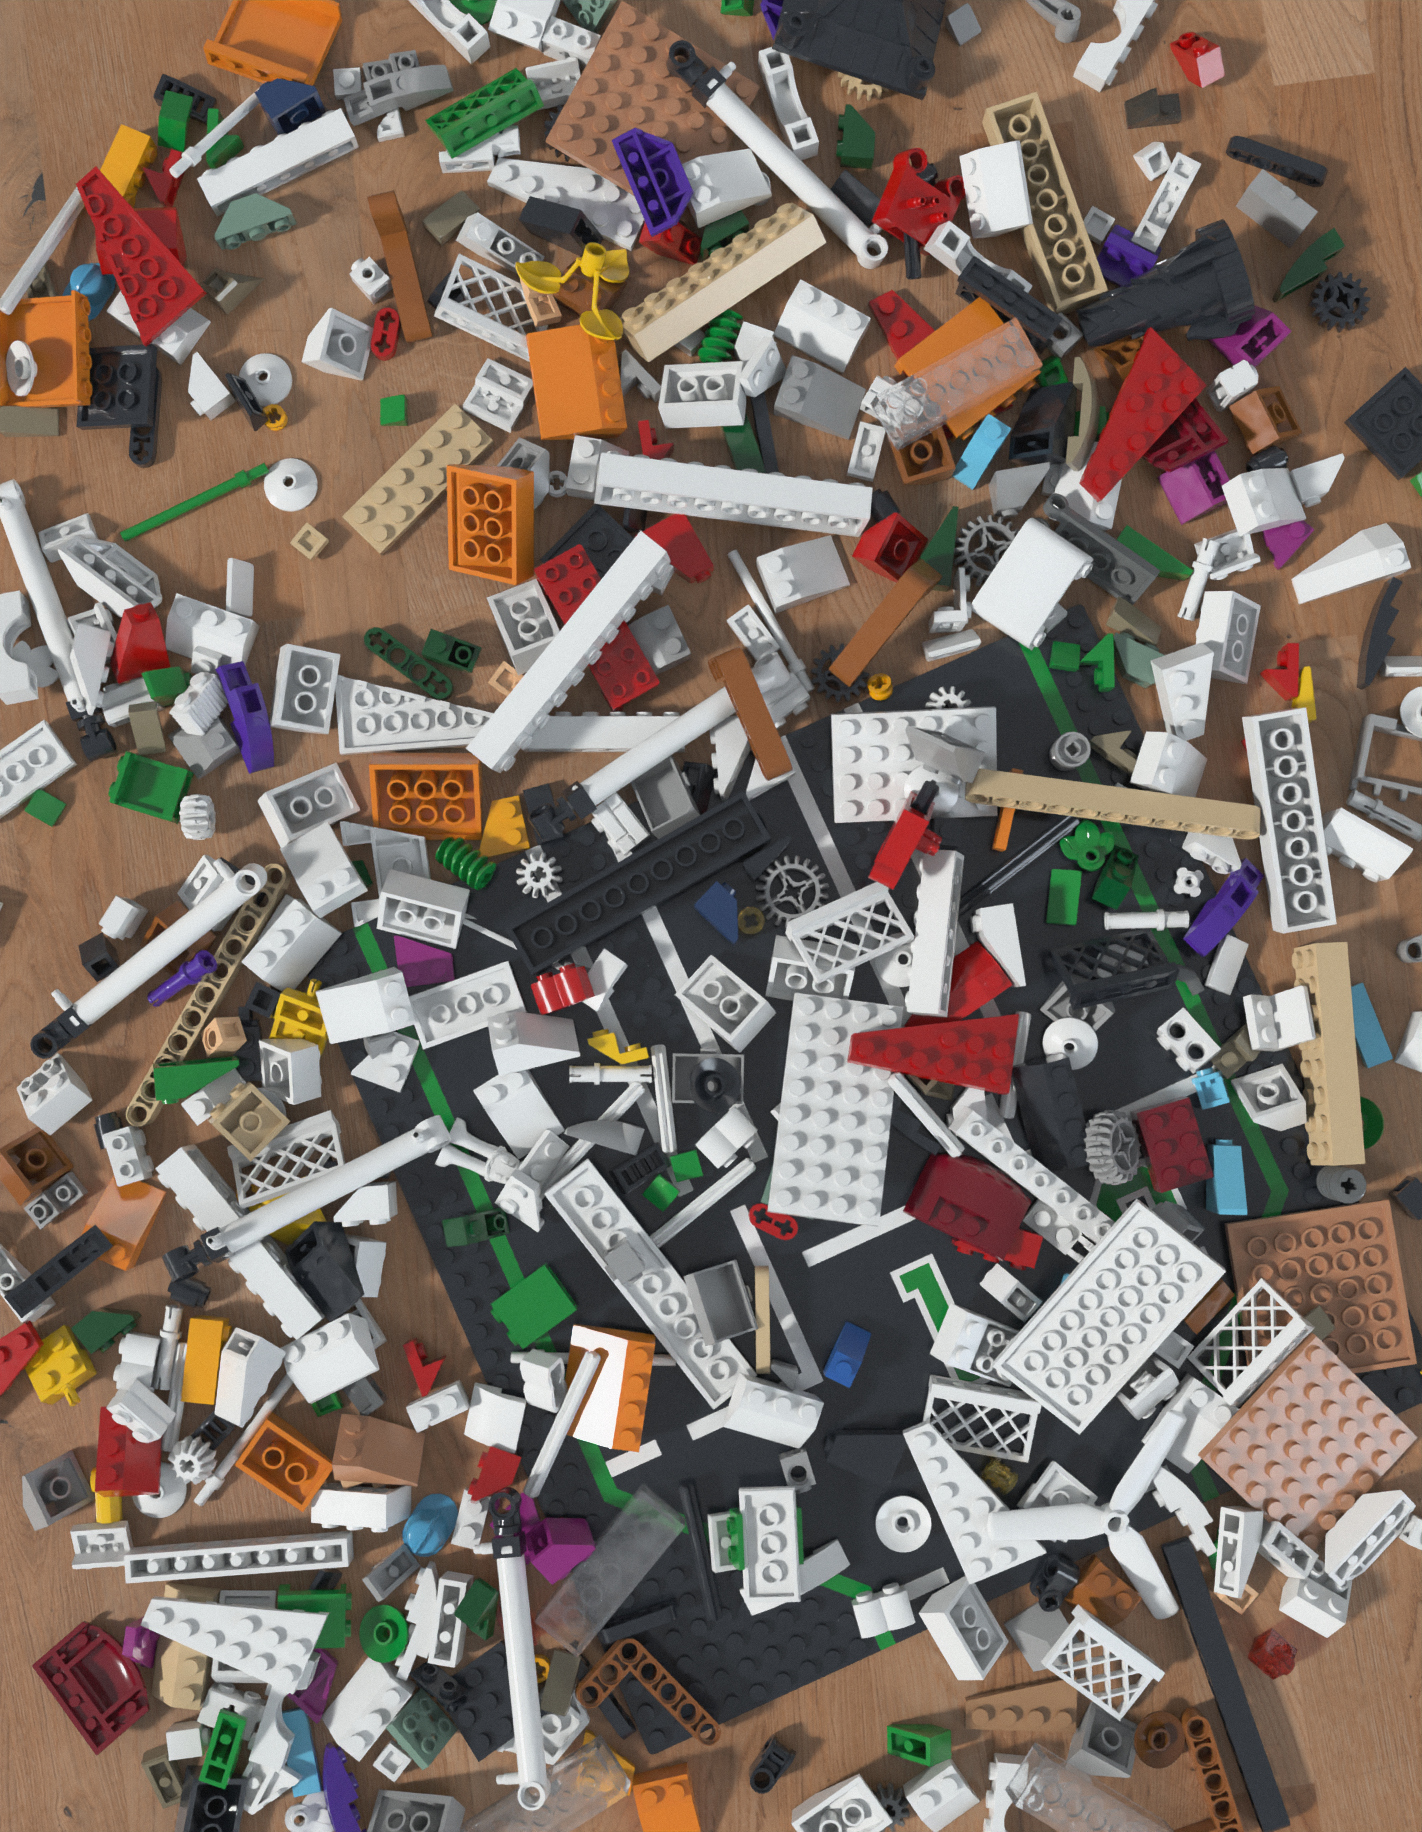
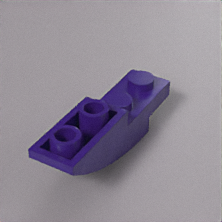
M244 661L219 666L215 670L234 717V721L230 725L249 774L273 768V739L268 713L259 684H252Z
M1247 858L1240 860L1242 864L1240 869L1230 873L1216 897L1207 901L1183 938L1201 957L1206 956L1225 937L1259 893L1256 888L1264 875Z
M330 1742L325 1746L323 1758V1791L326 1808L334 1832H367L366 1828L362 1831L360 1830L357 1821L361 1817L355 1804L349 1805L350 1802L358 1798L355 1791L359 1787L353 1772L347 1774L343 1766L347 1759L341 1747L335 1748Z

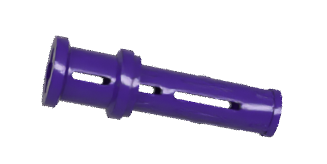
M199 951L193 960L186 961L180 966L179 972L148 993L147 998L149 1002L153 1003L158 999L153 1006L159 1007L187 985L199 983L202 976L207 973H213L217 969V962L214 956L208 951Z

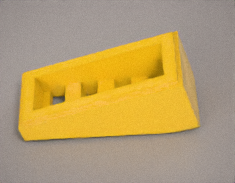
M1310 666L1299 670L1298 697L1292 700L1291 708L1306 707L1308 724L1317 719Z

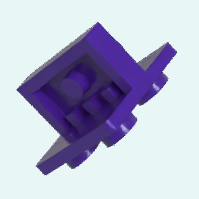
M1115 225L1097 257V261L1103 278L1121 287L1131 283V278L1149 271L1157 261L1162 248L1158 246L1156 252L1152 254L1131 243L1135 233Z

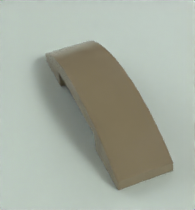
M1075 357L1073 385L1082 393L1079 436L1068 437L1066 464L1073 471H1080L1096 439L1100 418V402L1097 384L1089 366L1081 357Z

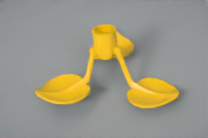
M588 243L585 246L583 256L576 258V262L563 277H561L560 270L549 262L529 261L520 263L516 261L515 268L520 279L532 290L544 294L559 292L560 283H565L580 266L584 275L594 277L592 311H585L581 314V327L588 334L600 339L619 340L622 337L623 325L620 318L608 309L598 311L597 299L599 276L603 280L612 283H620L628 278L629 266L626 249L606 251L598 243Z

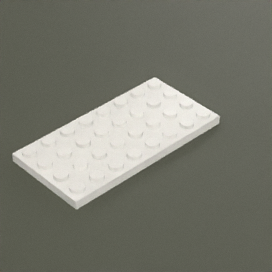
M794 993L767 1212L879 1226L894 1090L887 1080L896 1072L848 1063L847 1059L852 1034L901 1028L903 1007Z
M1136 1199L993 1361V1367L1080 1435L1222 1277L1226 1270L1155 1212Z

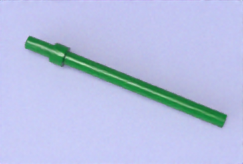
M265 462L248 471L243 469L235 473V477L121 531V537L126 542L238 487L244 488L252 484V480L269 473V469Z

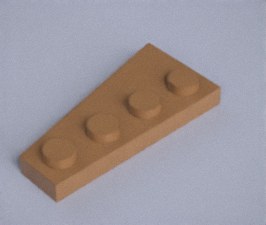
M1048 1679L1034 1685L1016 1686L1015 1689L1006 1691L997 1690L965 1697V1729L1076 1733L1077 1689L1063 1679Z

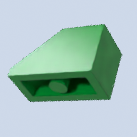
M179 666L141 673L150 698L164 707L175 704V699L187 690L192 678L190 672L186 673Z
M932 1724L887 1725V1753L926 1766H934L952 1758L951 1730Z

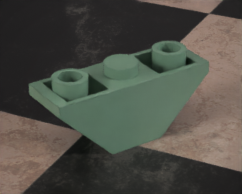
M255 193L230 202L214 236L222 250H232L238 248L241 243L250 240H262L267 234L276 231L285 232L297 223L289 208Z
M1115 632L1113 634L1114 659L1121 677L1143 688L1156 685L1151 660L1165 655L1159 653V648L1148 643L1142 645L1134 641L1135 638L1128 633L1120 632L1118 634Z

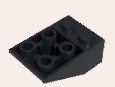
M1073 381L1031 390L1011 432L1009 461L1023 467L1048 462L1050 465L1066 462L1068 437L1074 436L1077 388L1073 385Z
M314 1221L285 1250L292 1275L329 1322L340 1318L364 1295L341 1222Z

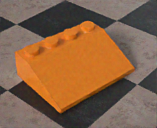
M581 325L527 333L526 339L541 440L574 439L575 435L595 439L617 438L627 429V421L615 341L594 337L585 332Z
M448 464L449 570L512 585H518L533 577L534 472L514 467Z
M373 753L369 763L373 827L423 836L426 840H445L448 837H453L454 840L462 837L464 840H482V761L472 753Z
M573 1324L565 1378L568 1390L587 1351H595L601 1356V1360L566 1435L611 1449L639 1452L655 1350V1335Z

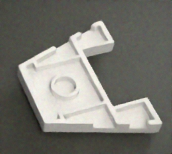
M346 821L340 822L343 846L372 844L379 899L351 902L354 927L378 917L381 891L390 869L431 879L425 837Z

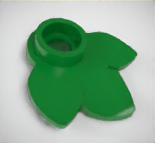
M1087 819L1079 823L1075 836H1064L1060 839V847L1064 855L1069 859L1078 861L1082 869L1091 872L1097 871L1103 866L1105 856L1112 852L1115 844L1112 832L1100 834L1096 825ZM1088 854H1094L1096 856V859L1091 861L1088 860L1086 856Z

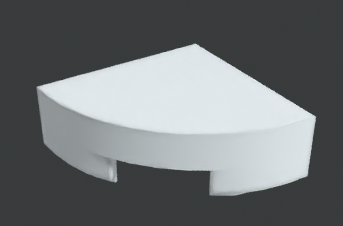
M399 108L388 112L387 116L384 117L378 126L377 137L379 142L405 137Z

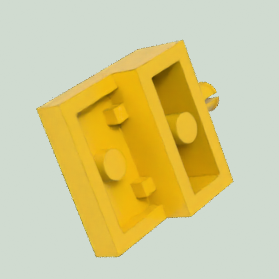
M311 979L307 993L287 987L280 994L273 1017L275 1021L269 1039L307 1040L318 1045L321 1057L328 1039L315 992L320 989L321 981Z
M63 1325L42 1340L44 1345L26 1366L25 1370L41 1402L53 1405L66 1396L69 1406L72 1407L81 1402L75 1389L96 1375L97 1371L87 1352L78 1345L70 1327Z

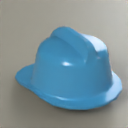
M99 263L83 264L73 270L70 282L62 296L71 295V290H76L87 296L91 307L90 314L88 315V321H90L101 312L112 295L116 279L113 274L102 275Z
M440 1493L428 1495L418 1503L402 1531L403 1542L412 1554L420 1557H429L436 1554L444 1546L456 1525L458 1510L455 1502L449 1496Z

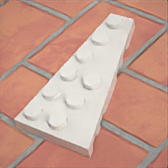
M498 158L487 180L488 186L525 203L532 196L580 209L603 236V239L629 251H632L645 223L635 196L589 168Z
M337 675L335 692L340 755L468 746L494 714Z
M929 1420L903 1430L905 1440L969 1584L1047 1553L1043 1545L1037 1540L992 1541L987 1529L990 1513L1010 1511L1009 1508L981 1477H978L970 1468V1465L958 1455Z
M155 1596L149 1604L141 1626L294 1694L329 1612L313 1613L298 1609L291 1611L266 1606L233 1603L227 1605L217 1604V1602L212 1601L195 1602L188 1599Z

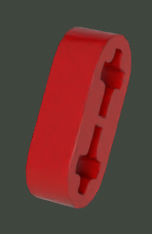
M383 308L377 313L371 338L372 352L377 359L382 361L390 360L395 355L401 329L400 317L392 308ZM388 316H391L394 323H390L388 331H385L386 326L382 320H387ZM384 337H386V343L390 348H386L384 353H381L377 346H381Z
M762 1202L756 1203L750 1208L749 1220L755 1227L782 1240H790L797 1234L798 1225L792 1216L767 1212L768 1204ZM761 1208H765V1214L772 1218L771 1223L764 1219L760 1223L756 1222V1216L753 1214L754 1211H760ZM777 1220L781 1223H785L786 1220L791 1221L790 1227L793 1228L792 1232L786 1231L784 1235L781 1234V1228L774 1224Z

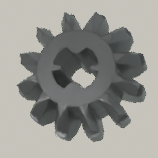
M878 1782V1791L875 1792L872 1789L871 1791L884 1809L886 1805L891 1806L887 1807L886 1812L893 1820V1823L887 1827H890L891 1832H895V1824L904 1827L903 1817H909L910 1815L909 1809L906 1808L909 1805V1801L903 1796L902 1788L899 1787L894 1790L893 1784L889 1782L886 1789H883L882 1784Z

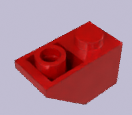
M1194 32L1184 33L1178 40L1170 43V48L1188 81L1203 88L1225 76L1220 46Z
M679 222L677 225L652 237L646 223H644L639 243L657 255L694 265L697 264L701 252L702 238Z
M490 1446L488 1453L483 1451L477 1466L482 1469L478 1479H472L467 1493L472 1495L470 1503L477 1504L492 1497L499 1490L511 1487L522 1457Z

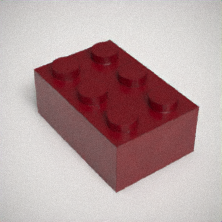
M1181 1096L1130 1112L1133 1124H1136V1133L1139 1134L1138 1140L1141 1144V1150L1154 1191L1163 1193L1214 1177L1189 1097Z

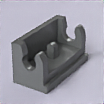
M371 1375L342 1388L362 1416H368L388 1399Z

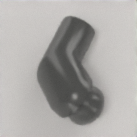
M1176 964L1180 970L1176 981L1185 982L1192 996L1205 990L1192 968Z

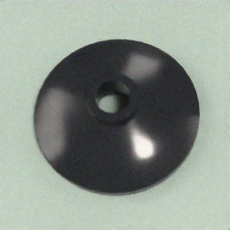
M708 1058L702 1060L693 1068L689 1076L688 1088L692 1100L699 1108L710 1113H719L728 1110L735 1104L740 1094L741 1084L736 1069L729 1062L721 1058ZM709 1081L713 1082L714 1089L712 1091L708 1089Z

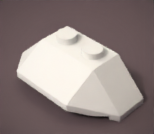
M76 535L58 549L59 555L76 584L117 616L122 617L124 609L138 604L151 602L155 608L162 602L158 575L116 543L99 539H88L85 536Z
M1401 1490L1363 1494L1354 1503L1353 1507L1325 1535V1572L1340 1587L1346 1584L1348 1580H1352L1365 1572L1402 1532L1410 1513L1416 1505Z

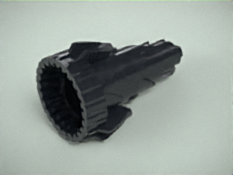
M1221 219L1196 229V241L1180 249L1176 255L1155 264L1149 271L1131 278V283L1103 294L1098 301L1076 309L1085 342L1090 347H1099L1130 336L1133 340L1144 336L1150 327L1154 331H1165L1186 325H1191L1185 334L1188 341L1193 339L1226 338L1235 335L1239 324L1251 320L1252 316L1255 315V306L1244 262L1234 236L1225 220Z

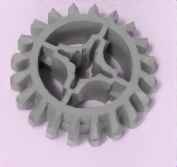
M988 515L985 523L983 518L979 516L976 519V524L969 521L967 529L961 528L959 531L961 537H956L955 544L959 547L954 548V555L960 557L954 560V564H963L962 567L965 568V572L969 573L970 581L973 577L977 578L975 585L978 587L982 581L986 582L999 562L998 556L1004 554L1020 531L1015 529L1011 532L1010 528L1013 523L1010 521L1006 526L1002 525L1003 517H999L996 522H993L992 515ZM990 533L999 535L1004 541L994 540ZM979 534L980 547L975 549L974 552L969 553V541ZM986 547H990V550L993 549L995 551L992 556H988L989 553L987 555L984 553ZM982 562L991 571L980 569L974 563Z
M784 856L783 861L785 865L782 866L779 860L775 859L773 863L776 869L773 870L770 866L766 869V872L770 874L769 877L762 874L759 876L761 881L766 882L765 885H756V890L764 891L763 895L756 896V900H765L766 902L759 909L764 911L769 908L770 912L766 915V918L769 920L773 915H776L778 918L775 921V925L777 926L784 919L786 920L785 928H787L789 921L815 910L816 907L824 906L825 904L819 902L820 899L827 900L829 898L828 894L821 893V890L829 887L828 883H819L820 880L825 878V874L821 873L818 876L814 874L819 868L817 864L811 870L808 869L807 866L810 863L808 858L805 859L803 865H800L799 856H795L794 864H790L789 857ZM796 870L802 872L809 879L802 882H794L786 871ZM779 875L783 891L771 899L770 885L773 879ZM788 884L792 888L805 886L799 890L800 893L796 894L799 896L797 901L792 896L780 899L788 891L786 889ZM814 886V900L812 905L806 910L802 900V893ZM783 902H790L799 914H786L775 906Z
M1105 1110L1099 1114H1094L1093 1119L1089 1120V1127L1085 1129L1087 1138L1084 1139L1086 1142L1084 1151L1087 1152L1086 1161L1090 1163L1089 1170L1094 1172L1095 1179H1099L1101 1183L1121 1185V1183L1131 1181L1133 1175H1137L1136 1167L1140 1166L1139 1157L1142 1156L1139 1149L1141 1144L1138 1140L1139 1134L1136 1133V1124L1132 1123L1131 1117L1127 1116L1125 1112Z

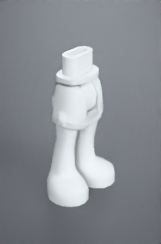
M457 1117L449 1133L452 1138L451 1143L487 1157L488 1160L487 1162L481 1161L448 1144L442 1148L435 1164L440 1167H446L450 1164L458 1165L484 1176L488 1182L495 1181L506 1184L516 1168H519L523 1161L520 1162L514 1155L507 1152L503 1146L497 1147L472 1136L467 1132L466 1122Z

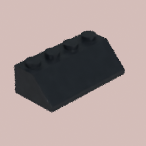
M1061 1052L1014 1065L1012 1068V1080L1032 1157L1049 1171L1071 1170L1090 1165L1086 1161L1087 1152L1084 1151L1086 1148L1084 1139L1087 1138L1085 1129L1087 1127L1069 1057Z
M187 1765L174 1832H239L248 1777L233 1772L226 1788L222 1789L199 1781L203 1765Z

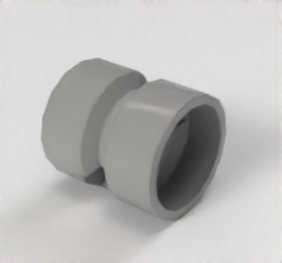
M1067 732L1051 745L1049 751L1050 761L1058 770L1072 771L1085 763L1089 758L1091 751L1090 743L1081 733Z

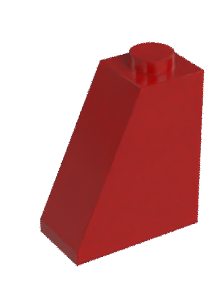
M673 514L642 531L667 551L671 560L669 564L673 566L674 572L691 584L697 581L699 584L712 576L711 572L714 571V565L685 514Z
M151 602L124 609L110 660V667L118 684L142 677L141 673L146 671L171 668L160 620Z

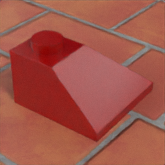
M894 512L863 533L852 557L867 569L897 583L908 568L918 561L928 538L899 513Z

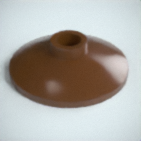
M1155 1711L1144 1717L1139 1723L1134 1737L1135 1750L1140 1760L1149 1767L1156 1769L1172 1765L1180 1757L1185 1744V1734L1180 1720L1166 1711Z

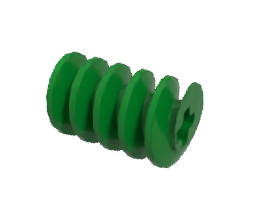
M727 309L709 321L708 325L710 328L706 329V338L702 339V348L698 350L699 360L702 363L731 360L732 356L726 350H735V345L730 340L737 341L738 335L733 331L741 330L742 325L737 323V320H743V316Z
M453 837L446 838L436 852V861L439 864H443L447 870H451L455 876H459L463 882H467L469 887L475 888V890L485 887L496 870V863L494 861L488 863L489 859L486 855L480 857L481 852L478 849L472 851L473 846L470 843L465 844V840L462 837L455 840Z

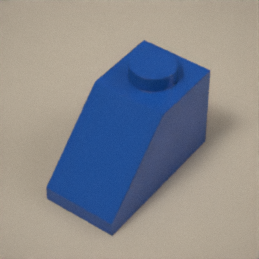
M846 1321L823 1369L824 1376L850 1388L862 1363L871 1333Z

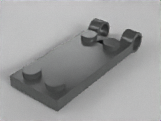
M1058 493L1051 494L1044 503V513L1048 517L1060 522L1054 532L1093 558L1091 562L1093 567L1086 577L1115 598L1119 596L1133 605L1155 580L1160 570L1071 509L1063 495ZM1034 518L1050 528V525L1044 519Z

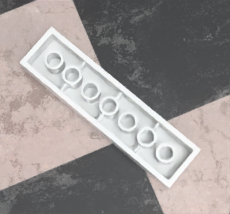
M1306 707L1242 717L1254 804L1261 809L1259 838L1273 931L1284 934L1335 925L1337 923Z
M195 1144L179 1148L155 1168L159 1173L158 1179L166 1188H172L177 1194L175 1199L178 1204L185 1210L188 1208L195 1216L193 1218L194 1223L202 1231L206 1230L208 1232L216 1227L222 1228L251 1213L248 1208L242 1209L240 1207L235 1192ZM266 1235L235 1251V1255L229 1258L228 1263L236 1273H242L247 1279L245 1283L248 1289L253 1294L260 1295L265 1301L263 1303L264 1308L270 1315H276L282 1322V1330L290 1338L294 1337L298 1340L325 1318L321 1310L292 1275L286 1254L270 1235Z

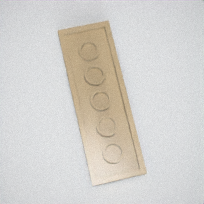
M454 404L342 517L382 556L447 491V465H473L494 444L493 440L466 413Z

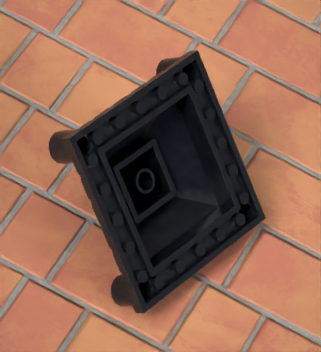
M783 0L772 49L923 101L928 84L935 74L933 58L946 0Z

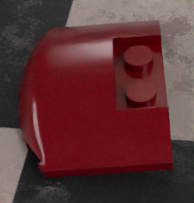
M1195 398L1145 452L1142 458L1155 467L1171 473L1226 445L1228 439Z
M937 1153L935 1156L930 1155L903 1209V1213L1003 1261L1031 1201L1028 1196L1026 1198L1021 1188L1012 1178L991 1164L961 1154L960 1156L951 1157L949 1153Z
M83 1621L36 1661L32 1667L97 1756L144 1716L150 1708L143 1677L136 1663L122 1655L123 1645L104 1629Z

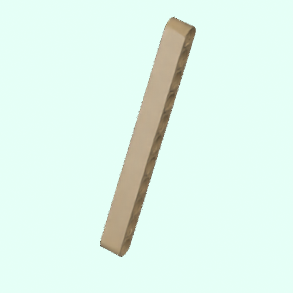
M980 768L973 783L966 782L965 800L977 804L1249 840L1260 836L1261 809L1248 804Z
M269 864L264 868L267 873L266 884L257 894L253 895L243 904L214 955L217 969L223 963L228 967L227 976L221 979L217 974V969L213 973H207L202 976L201 981L195 988L153 1063H163L166 1059H170L172 1062L190 1060L202 1038L200 1033L211 1023L244 965L242 961L253 949L290 884L291 873L286 867L278 864ZM276 869H279L282 872V879L279 883L274 884L271 881V874ZM261 893H266L269 897V902L265 907H260L256 903L257 896ZM252 916L255 920V927L251 931H247L244 927V921ZM235 940L240 941L242 949L237 955L231 952V944ZM209 987L215 992L214 999L211 1002H207L204 998V991ZM195 1011L201 1015V1021L197 1026H194L190 1021L191 1014ZM180 1035H184L188 1042L183 1050L177 1045V1039ZM153 1064L126 1110L127 1121L136 1127L153 1123L164 1105L162 1100L156 1101V1097L150 1093V1087L154 1083ZM140 1106L147 1112L144 1121L139 1120L136 1115L137 1109Z

